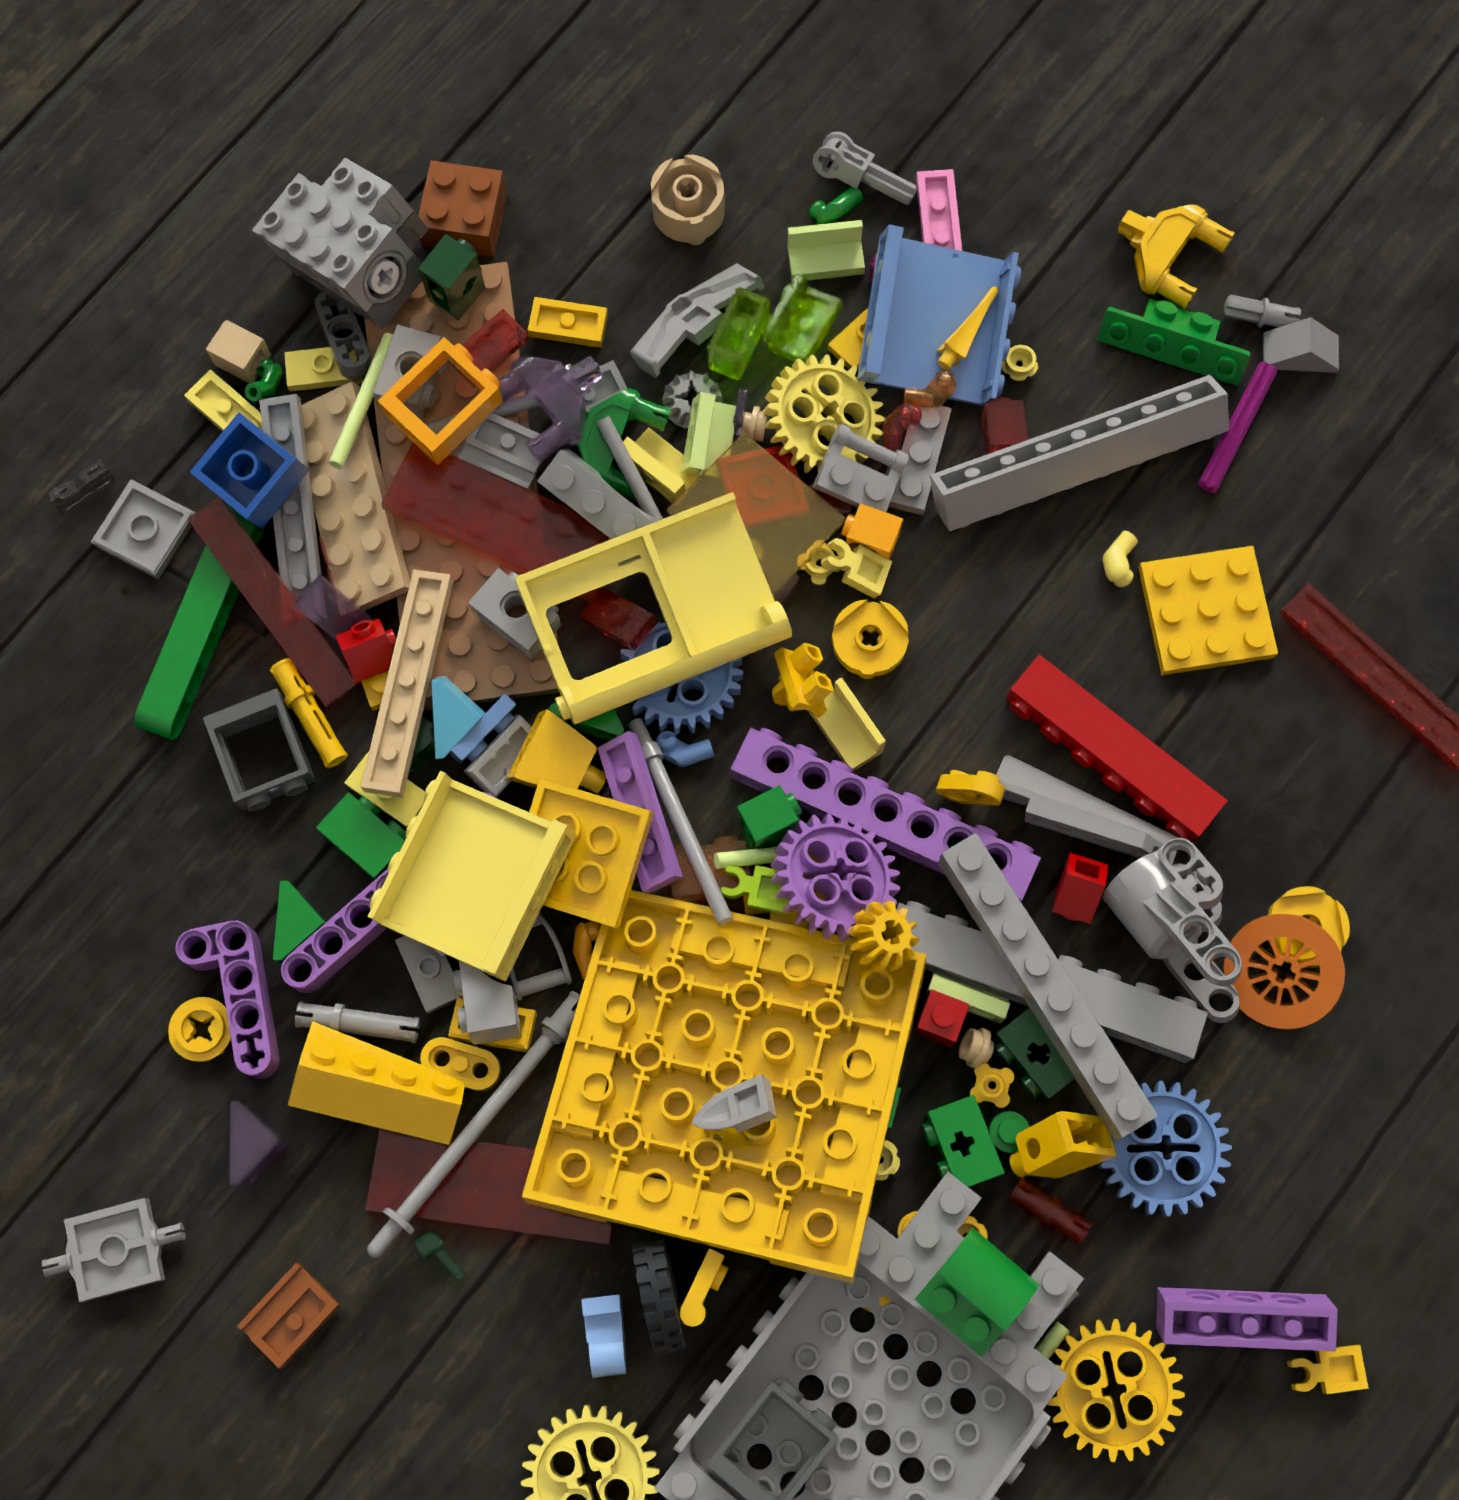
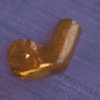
M940 370L925 389L905 388L904 406L921 408L940 407L954 393L956 388L954 374L949 370Z

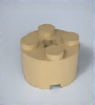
M684 155L683 159L673 161V158L665 161L655 171L651 181V201L655 225L662 233L673 240L687 242L691 245L703 243L706 238L717 231L725 215L724 183L718 168L711 161L701 156Z

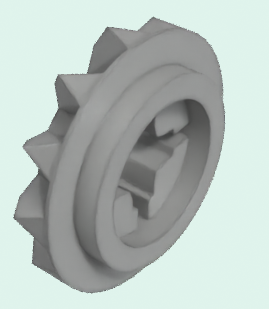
M692 370L688 374L681 376L676 374L674 380L665 386L662 399L664 407L672 408L668 418L676 425L687 429L691 406H689L688 400H682V398L688 397L690 388H694L696 396L700 392L716 395L715 402L722 403V395L718 383L712 381L706 373L704 375L695 374Z

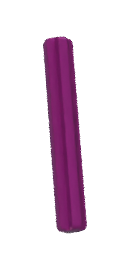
M1260 362L1229 421V431L1223 433L1198 482V486L1209 493H1215L1219 488L1277 374L1275 366L1267 362Z

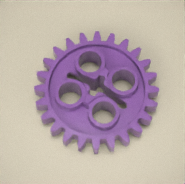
M827 813L821 822L816 815H812L807 823L799 821L793 828V831L789 830L782 838L783 842L774 851L778 856L771 863V867L778 871L772 877L771 883L782 885L775 897L778 899L787 898L789 901L783 909L784 913L795 910L798 913L795 920L796 925L801 924L805 920L810 923L809 934L811 935L818 927L822 928L824 940H828L836 931L841 942H844L850 936L847 933L849 928L856 925L853 917L857 912L865 911L866 905L872 902L882 904L886 901H894L896 905L897 901L893 897L900 891V886L892 883L900 875V872L888 868L895 860V856H883L882 854L887 843L875 844L872 841L876 833L875 830L869 831L866 835L861 832V821H858L853 828L848 826L846 815H843L837 823L834 822L831 813ZM808 854L815 856L819 863L813 861ZM846 854L853 856L857 863L851 861ZM814 891L821 893L824 896L825 901L819 899L815 895ZM852 891L859 893L863 900L856 898Z

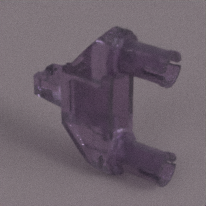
M529 356L520 357L512 362L508 368L509 372L498 379L501 383L499 390L503 402L496 410L521 391L529 392L553 423L544 432L531 441L526 442L531 454L534 457L537 456L536 460L542 463L544 459L564 445H576L583 439L587 405L585 396L591 392L590 387L602 378L600 367L591 356L574 366L569 364L565 367L560 361Z

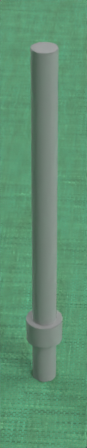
M634 719L628 726L631 732L637 733L650 775L719 926L726 925L733 920V917L662 763L664 759L658 743L652 741L643 719Z

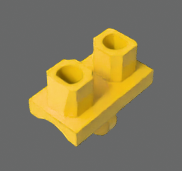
M803 643L794 651L781 647L774 653L781 674L778 678L780 683L772 689L774 702L782 706L787 705L790 711L810 710L815 717L820 718L827 712L824 699L834 691L831 680L825 674L813 671L823 660L820 649L808 643Z

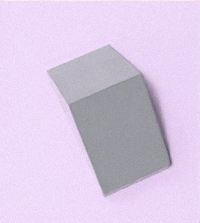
M1311 317L1266 331L1262 335L1263 362L1275 366L1277 370L1332 373L1339 371V335Z

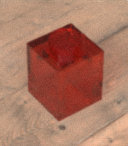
M1001 397L985 403L981 420L986 455L1028 440L1023 400L1012 401L1011 398Z

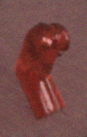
M901 404L885 418L882 447L893 452L901 451L902 432L909 425H918L921 421L922 412L917 405Z

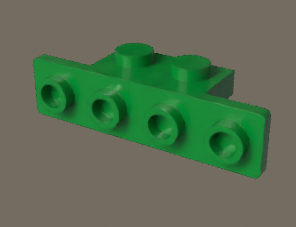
M1149 299L1143 317L1108 307L1097 335V340L1205 376L1211 375L1214 379L1233 385L1240 383L1250 358L1249 351L1216 341L1220 325L1219 320L1212 319L1211 316L1202 312L1194 313L1178 308L1168 301Z

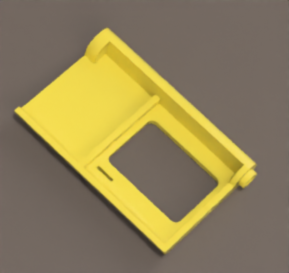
M734 492L514 577L519 594L561 696L555 698L563 720L571 718L574 725L792 637L788 617L779 601H775L737 508ZM642 572L646 574L670 631L671 642L664 647L584 679L574 680L570 676L546 617L547 609L635 573Z

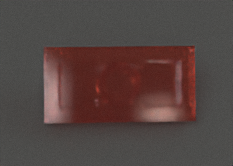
M502 309L467 339L462 346L474 358L472 363L480 371L486 368L493 372L530 339L529 334ZM448 360V362L459 372V374H460L473 388H475L476 385H475L473 382H471L459 369H457V368Z
M604 587L601 588L579 614L584 623L634 651L659 622L652 613Z

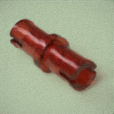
M1024 1177L1020 1179L1008 1199L1040 1218L1038 1223L1044 1227L1049 1224L1078 1245L1082 1243L1088 1230L1093 1225L1092 1221H1088L1061 1203L1062 1198L1057 1195L1054 1198L1026 1181Z

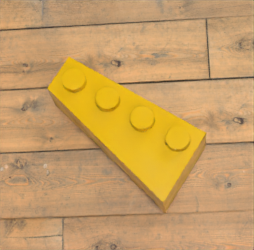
M312 1021L297 1067L288 1106L449 1145L462 1104L466 1082Z

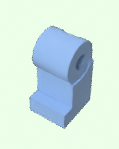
M622 1295L581 1299L586 1339L589 1343L592 1377L598 1378L626 1374L627 1362Z

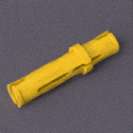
M286 658L274 664L270 672L285 695L284 702L289 709H293L299 718L304 730L321 756L325 767L332 768L345 761L348 754L339 743L331 726L313 697L315 695L314 690L310 685L305 684L293 660Z

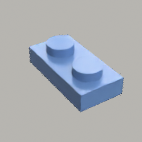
M504 694L451 749L449 754L460 764L466 758L473 762L488 746L483 740L493 730L498 734L501 733L515 718L510 712L516 704Z

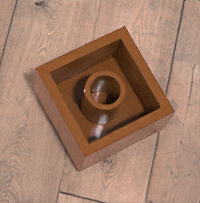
M431 160L418 214L420 219L429 228L423 237L420 238L422 247L434 249L444 235L447 234L456 241L459 239L467 241L475 248L478 256L494 258L507 198L503 171Z

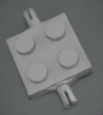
M142 1198L65 1219L64 1223L68 1239L66 1254L42 1260V1267L58 1265L44 1269L43 1273L45 1277L69 1271L76 1282L79 1302H86L163 1281L165 1276L161 1260L162 1245L185 1240L186 1234L179 1232L185 1229L181 1222L158 1229L153 1220L149 1198Z

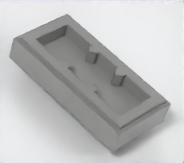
M516 715L464 772L484 792L497 797L511 782L506 777L531 726L521 715Z
M406 936L395 940L426 1013L429 1014L457 1001V997L463 998V994L457 995L453 969L446 954L441 956L435 949Z

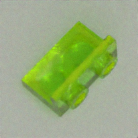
M797 274L791 285L789 284L784 288L781 301L774 313L770 314L764 322L762 334L769 352L792 361L800 358L805 364L810 355H815L843 308L841 299L808 287L805 276Z

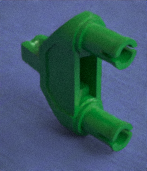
M628 388L590 408L589 412L580 410L579 416L559 410L554 428L571 434L569 442L577 445L580 458L598 471L601 477L620 495L637 501L622 472L614 468L615 464H612L614 457L596 422L610 416L620 437H622L627 421L631 422L632 419L664 431L672 408H666L642 399L637 390Z

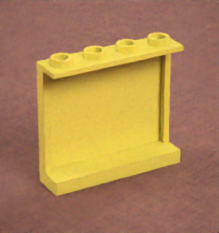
M440 771L436 780L431 781L426 788L424 794L425 802L418 816H414L409 822L406 830L407 838L400 852L395 853L391 858L388 866L389 874L382 888L376 890L372 896L370 912L367 917L386 928L506 982L573 844L576 834L564 823L554 819L550 822L454 781L446 773Z

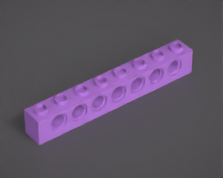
M750 728L731 767V779L762 793L781 785L785 795L789 793L794 795L802 811L816 815L822 820L827 813H831L835 823L843 815H846L848 826L852 828L858 821H861V832L866 835L872 830L876 831L872 840L875 844L886 842V849L941 874H944L939 866L938 861L941 853L949 849L947 842L953 838L964 840L977 833L990 855H997L1003 860L1004 869L1001 872L1019 900H1023L1041 857L1033 854L1034 849L1018 841H1012L1010 844L998 839V834L986 826L976 825L974 828L960 822L961 817L950 810L940 808L938 812L924 805L925 801L912 793L904 792L903 795L893 792L888 789L889 785L881 779L873 776H868L867 779L855 775L852 773L853 769L843 762L832 760L829 763L817 758L818 754L813 749L801 744H796L795 747L781 741L782 737L769 729L761 728L759 732ZM780 758L785 760L789 767L783 773H774L768 769L767 764L772 759ZM816 774L823 779L824 785L819 789L813 790L807 788L802 780L807 775ZM845 790H852L858 794L860 801L856 805L848 806L839 800L838 795ZM887 806L893 809L896 818L890 822H883L876 817L874 811L878 807ZM923 822L931 828L932 835L927 838H918L912 833L911 826L914 823Z

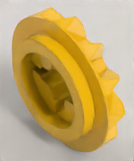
M208 997L193 998L180 1005L171 1017L168 1030L169 1039L174 1050L190 1061H210L212 1058L223 1054L231 1041L226 1007L219 1001ZM192 1018L204 1024L209 1020L212 1021L208 1028L211 1034L210 1037L213 1039L212 1041L201 1036L193 1039V1035L197 1030L194 1027L195 1023L191 1020Z

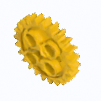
M1114 1319L1111 1330L1106 1331L1102 1321L1097 1320L1096 1333L1091 1334L1084 1325L1080 1326L1082 1340L1078 1341L1074 1337L1067 1335L1065 1338L1071 1348L1069 1352L1056 1348L1054 1351L1062 1360L1061 1365H1055L1068 1375L1058 1388L1057 1396L1051 1398L1047 1404L1050 1406H1060L1061 1412L1053 1418L1054 1423L1067 1421L1069 1426L1063 1436L1067 1438L1077 1433L1080 1436L1077 1443L1078 1450H1081L1088 1442L1093 1444V1458H1097L1104 1448L1108 1449L1111 1462H1115L1118 1450H1124L1127 1459L1133 1461L1134 1448L1137 1446L1146 1456L1150 1455L1147 1441L1152 1439L1162 1446L1165 1442L1159 1432L1161 1428L1174 1432L1176 1429L1167 1419L1168 1416L1182 1415V1410L1173 1405L1172 1401L1173 1399L1185 1397L1184 1392L1173 1389V1383L1183 1379V1376L1179 1373H1170L1168 1369L1177 1359L1175 1357L1162 1358L1160 1354L1166 1346L1163 1342L1154 1347L1149 1344L1152 1336L1151 1330L1144 1333L1141 1338L1136 1336V1323L1134 1322L1130 1324L1126 1332L1121 1331L1118 1319ZM1104 1351H1108L1111 1354L1116 1382L1118 1384H1125L1127 1391L1120 1395L1127 1422V1427L1124 1429L1120 1428L1112 1395H1105L1103 1392V1388L1109 1385V1377L1103 1360ZM1132 1351L1141 1357L1143 1368L1138 1375L1127 1376L1120 1370L1118 1360L1122 1353ZM1092 1360L1099 1365L1101 1376L1097 1383L1086 1384L1079 1379L1077 1368L1081 1361ZM1144 1395L1151 1400L1153 1413L1149 1418L1137 1419L1130 1413L1129 1401L1133 1396ZM1101 1403L1109 1409L1111 1420L1107 1426L1096 1427L1089 1422L1087 1411L1090 1405Z

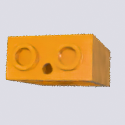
M445 337L377 400L383 414L437 465L503 402L499 390L501 383L495 375L486 368L480 371L472 363L474 358L460 343L453 346ZM449 360L482 392L436 435L403 403Z

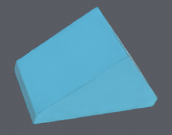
M437 676L431 680L435 759L447 756L451 749L485 714L479 706L446 676Z

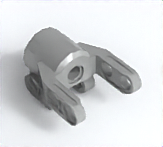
M1173 838L1168 840L1154 853L1141 857L1122 870L1104 891L1103 900L1147 955L1152 959L1163 960L1169 971L1189 996L1199 1004L1198 1007L1208 1012L1207 1017L1217 1023H1226L1232 1020L1239 1010V995L1232 984L1241 975L1242 959L1238 951L1217 927L1222 918V905L1220 901L1223 895V882L1217 871L1193 843L1184 838ZM1174 850H1183L1189 854L1191 859L1187 865H1171L1167 860V856ZM1210 908H1211V917H1210V918H1209L1208 915L1203 911V909H1210ZM1202 932H1208V938L1199 944L1198 937ZM1218 957L1229 958L1234 963L1235 969L1231 974L1225 976L1213 960ZM1193 963L1204 978L1197 981L1189 979L1184 973L1185 967ZM1217 993H1223L1232 999L1233 1004L1229 1010L1219 1012L1210 1006V998Z

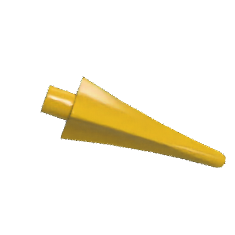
M997 287L990 288L968 318L937 349V352L942 354L937 361V365L941 369L949 371L953 364L958 366L961 359H966L979 326L998 294Z

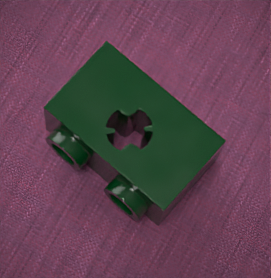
M447 234L444 235L418 268L428 300L458 321L485 288L481 273L482 269L479 265L475 248L463 239L456 241Z
M1030 1008L993 1037V1040L997 1043L994 1046V1051L1005 1065L1009 1067L1013 1064L1023 1076L1019 1079L1020 1084L1033 1099L1039 1096L1044 1103L1075 1079ZM1028 1047L1033 1051L1039 1048L1043 1050L1045 1055L1041 1060L1045 1061L1044 1065L1039 1061L1032 1064L1028 1060L1027 1056L1031 1054V1051L1027 1050Z

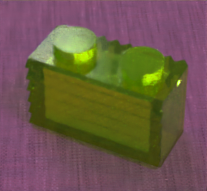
M741 287L735 288V294L732 295V300L729 301V306L726 307V313L722 314L723 319L719 320V326H716V332L713 333V338L710 339V345H707V360L710 370L734 380L741 379L770 320V300Z

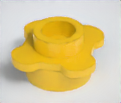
M981 1063L974 1070L977 1078L975 1087L970 1090V1096L974 1095L977 1103L989 1101L999 1108L1007 1106L1010 1102V1096L1008 1095L1009 1085L1015 1078L1013 1071L1007 1067L1003 1069L991 1068L988 1063ZM994 1081L996 1088H989V1082Z

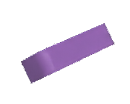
M238 920L185 931L176 942L178 958L199 971L220 968L234 1061L237 1068L241 1072L257 1079H265L272 1076L279 1066V1052L258 934L245 923ZM244 932L246 935L244 946L241 949L231 951L230 941L232 937L237 933ZM205 941L206 951L204 955L198 959H192V947L197 942ZM251 971L253 975L251 984L243 990H238L236 986L238 976L242 972ZM250 1010H257L259 1013L257 1024L253 1028L244 1029L242 1024L244 1015ZM246 1039L254 1040L255 1045L246 1041ZM256 1050L265 1054V1058L258 1060V1067L250 1064V1059L256 1057Z

